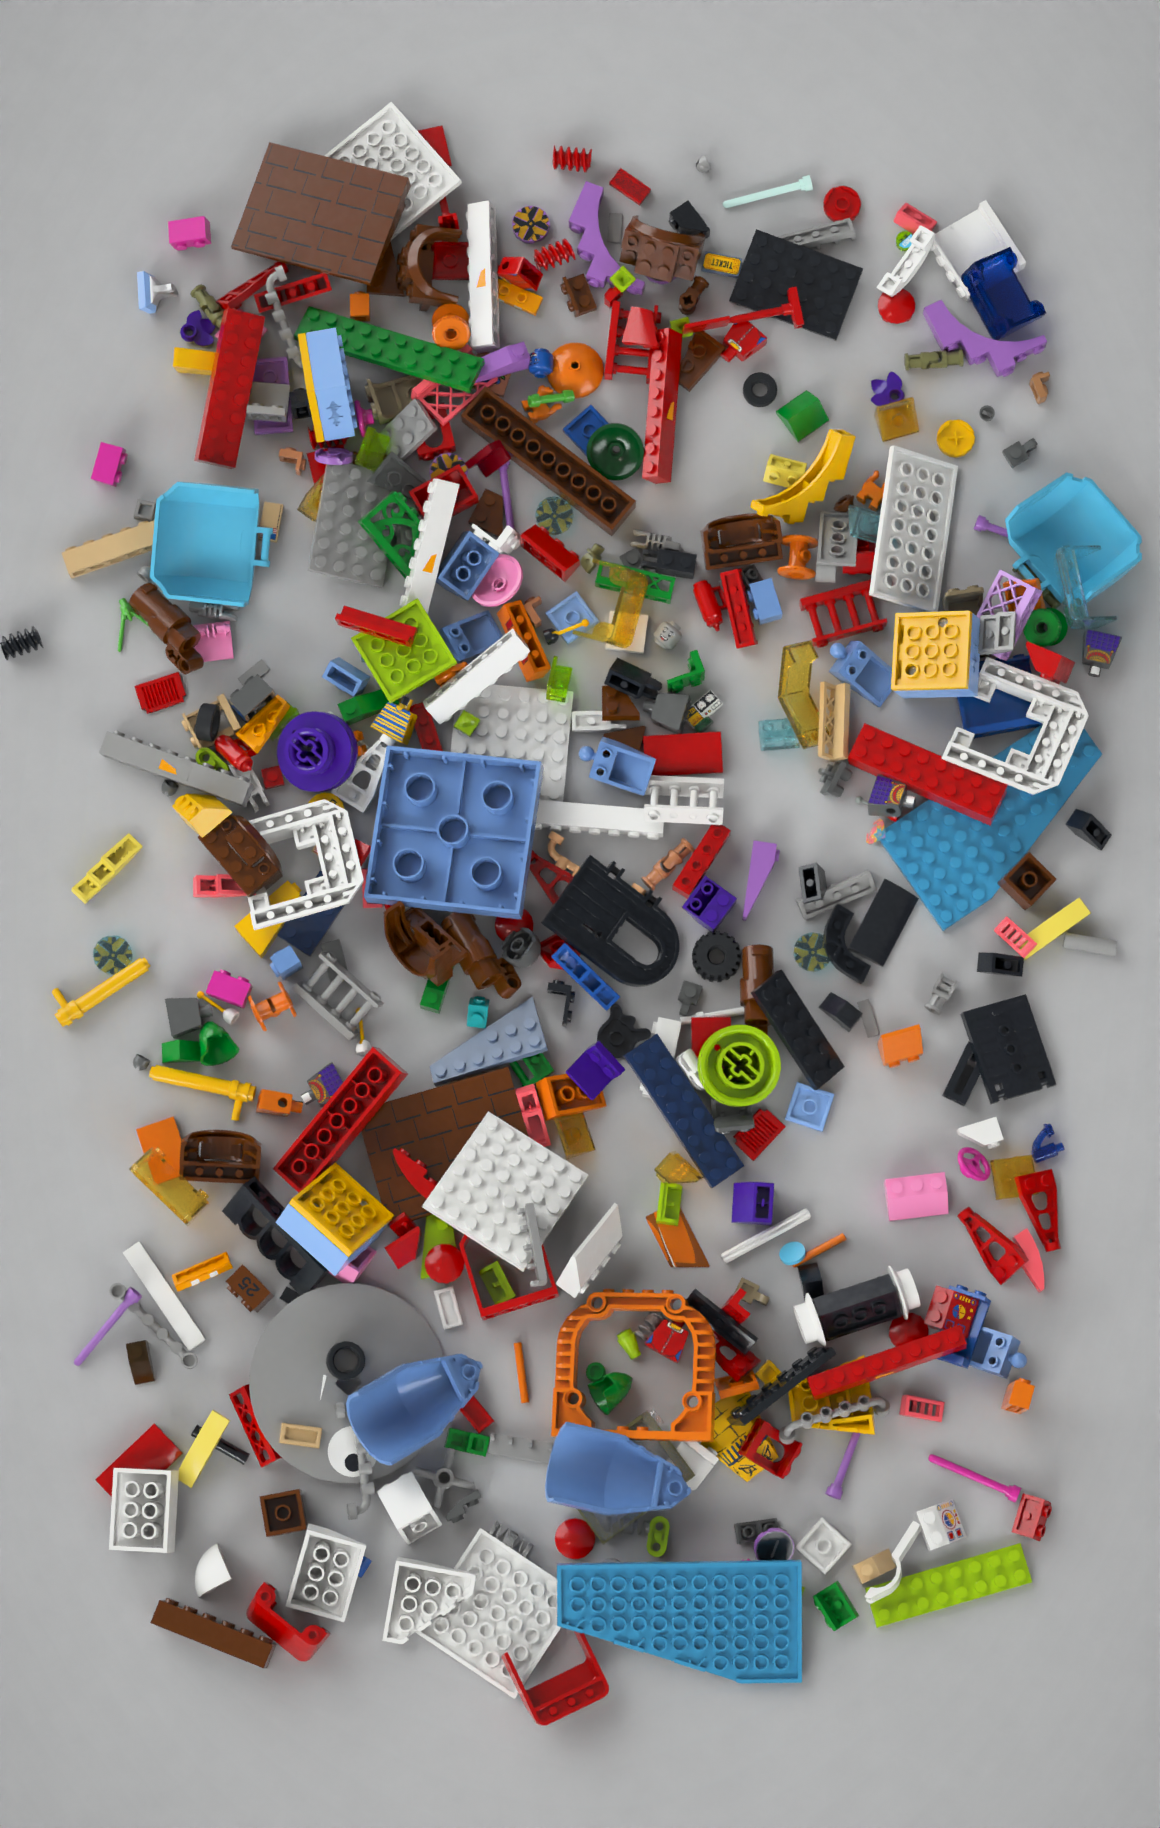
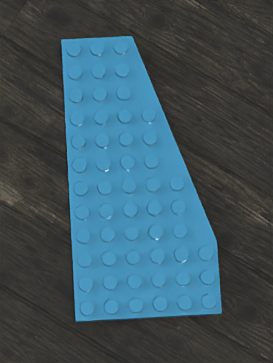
M1040 725L992 758L1005 762L1011 748L1030 755L1043 725ZM1083 729L1060 784L1033 796L1008 785L1007 793L991 826L929 799L885 828V837L879 839V841L939 927L944 931L993 898L1000 888L997 882L1029 851L1101 757L1102 753L1086 730Z
M802 1561L557 1563V1626L613 1642V1644L642 1653L645 1652L671 1660L677 1664L699 1671L722 1676L741 1684L802 1683Z

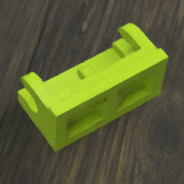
M661 1181L656 1218L657 1224L678 1226L683 1188L681 1184Z
M498 1261L479 1271L495 1304L516 1298Z

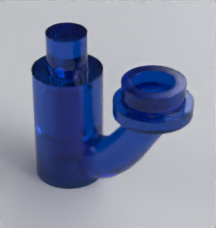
M1043 1124L1044 1128L1032 1144L1031 1154L1036 1164L1058 1156V1152L1065 1150L1062 1142L1056 1145L1053 1142L1041 1147V1143L1046 1136L1050 1138L1054 1135L1051 1124Z

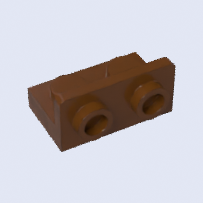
M584 273L569 279L566 276L562 277L561 291L563 295H567L569 299L567 301L568 309L570 312H574L575 317L597 310Z

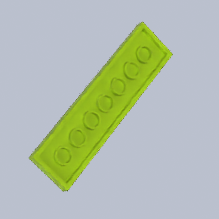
M1021 1543L902 1577L899 1586L891 1594L870 1604L877 1628L1032 1583ZM892 1580L870 1587H884L892 1582Z

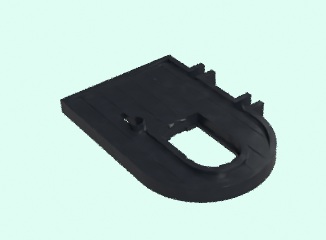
M589 855L541 923L622 984L632 987H644L660 981L675 966L680 949L679 936L674 923L664 911L657 907L662 898L654 897L652 890H649L643 896L620 878L625 872L624 868L619 870L615 867L616 862L614 861L606 867ZM612 873L615 876L614 879L608 876V874ZM648 901L652 906L648 907L645 903ZM625 920L656 944L658 956L652 964L645 965L636 961L634 957L612 941ZM583 925H585L587 928H589V929H590L591 931H593V932H592V933L589 932L587 929H585V928L583 927Z

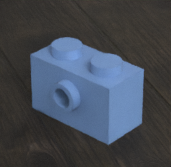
M772 578L749 584V590L746 591L748 601L753 602L754 609H752L754 620H758L759 625L782 619L783 613Z
M340 657L329 662L322 676L338 689L345 691L353 697L363 693L371 678Z
M290 945L275 952L270 957L272 963L269 965L277 978L281 976L285 980L303 969L299 958Z

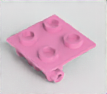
M230 621L193 625L201 634V638L194 649L202 656L204 662L234 659Z

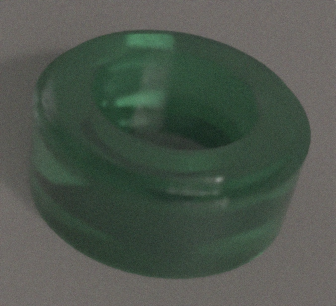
M708 716L703 718L694 727L695 731L703 733L713 724V720Z

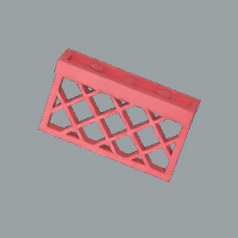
M468 344L459 350L460 352L474 355L472 348ZM498 377L488 382L475 383L476 392L474 394H468L465 391L463 393H452L451 387H449V392H438V387L441 384L424 379L412 389L411 399H419L423 407L444 426L466 408L485 386L489 388L497 382ZM436 396V404L427 403L424 398ZM438 396L449 397V405L438 404ZM452 397L463 398V403L461 405H452ZM438 408L449 409V415L443 419L438 414Z

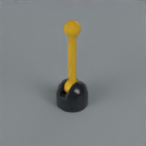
M583 619L581 623L560 631L552 628L544 630L543 634L547 644L551 645L557 642L559 635L581 626H588L589 621Z

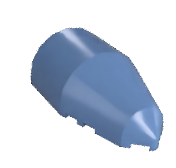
M463 1354L405 1363L348 1396L346 1408L351 1427L359 1442L378 1462L385 1465H393L433 1441L443 1433V1429L447 1424L453 1421L456 1413L467 1404L478 1390L480 1383L478 1379L483 1365L480 1361H475Z
M565 1422L556 1436L550 1454L546 1473L545 1496L547 1502L602 1515H619L671 1509L691 1493V1488L686 1484L682 1477L683 1474L678 1467L658 1455L655 1456L642 1445L639 1446L629 1440L630 1438L627 1436Z

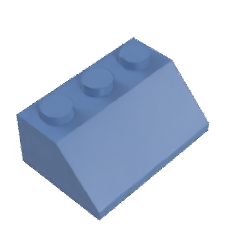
M471 531L462 532L439 566L436 583L445 590L468 601L500 553Z

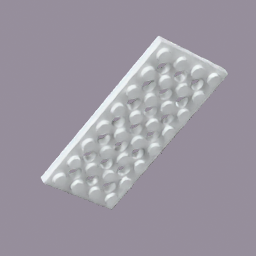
M895 445L890 447L869 590L870 596L923 612H938L958 466ZM903 465L908 468V474L904 473ZM920 470L924 474V479H921L919 476ZM936 475L940 479L939 485L935 482ZM901 483L904 484L906 488L905 493H903L900 489ZM917 488L920 489L922 493L921 498H919L916 494ZM933 494L938 498L937 503L932 499ZM898 502L903 505V511L898 509ZM914 507L919 510V516L914 514ZM930 512L934 514L935 521L930 519ZM896 520L900 523V530L895 527ZM912 525L916 528V535L911 531ZM928 530L932 533V540L927 536ZM893 539L898 543L897 549L892 544ZM909 544H911L914 548L913 553L909 551ZM925 549L930 553L929 558L925 556ZM891 557H892V558L894 559V561H895V566H894V567L891 566V564H890V558H891ZM907 562L911 566L910 572L906 569ZM923 567L927 571L926 577L922 574ZM888 576H890L893 581L892 585H889L887 582ZM904 581L909 585L908 590H905L903 587ZM920 586L925 590L924 595L919 591Z

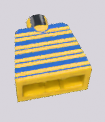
M403 696L398 705L388 702L371 727L400 743L408 745L417 719V715L409 711L414 700Z

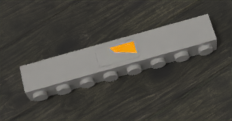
M114 730L113 733L107 731L99 751L102 756L246 808L254 785L249 782L250 779L240 775L238 778L233 777L231 772L221 769L219 772L214 770V766L203 762V765L197 764L195 759L185 756V759L180 758L178 753L167 750V752L161 751V747L152 743L149 746L144 745L142 740L135 737L131 739L125 738V734Z

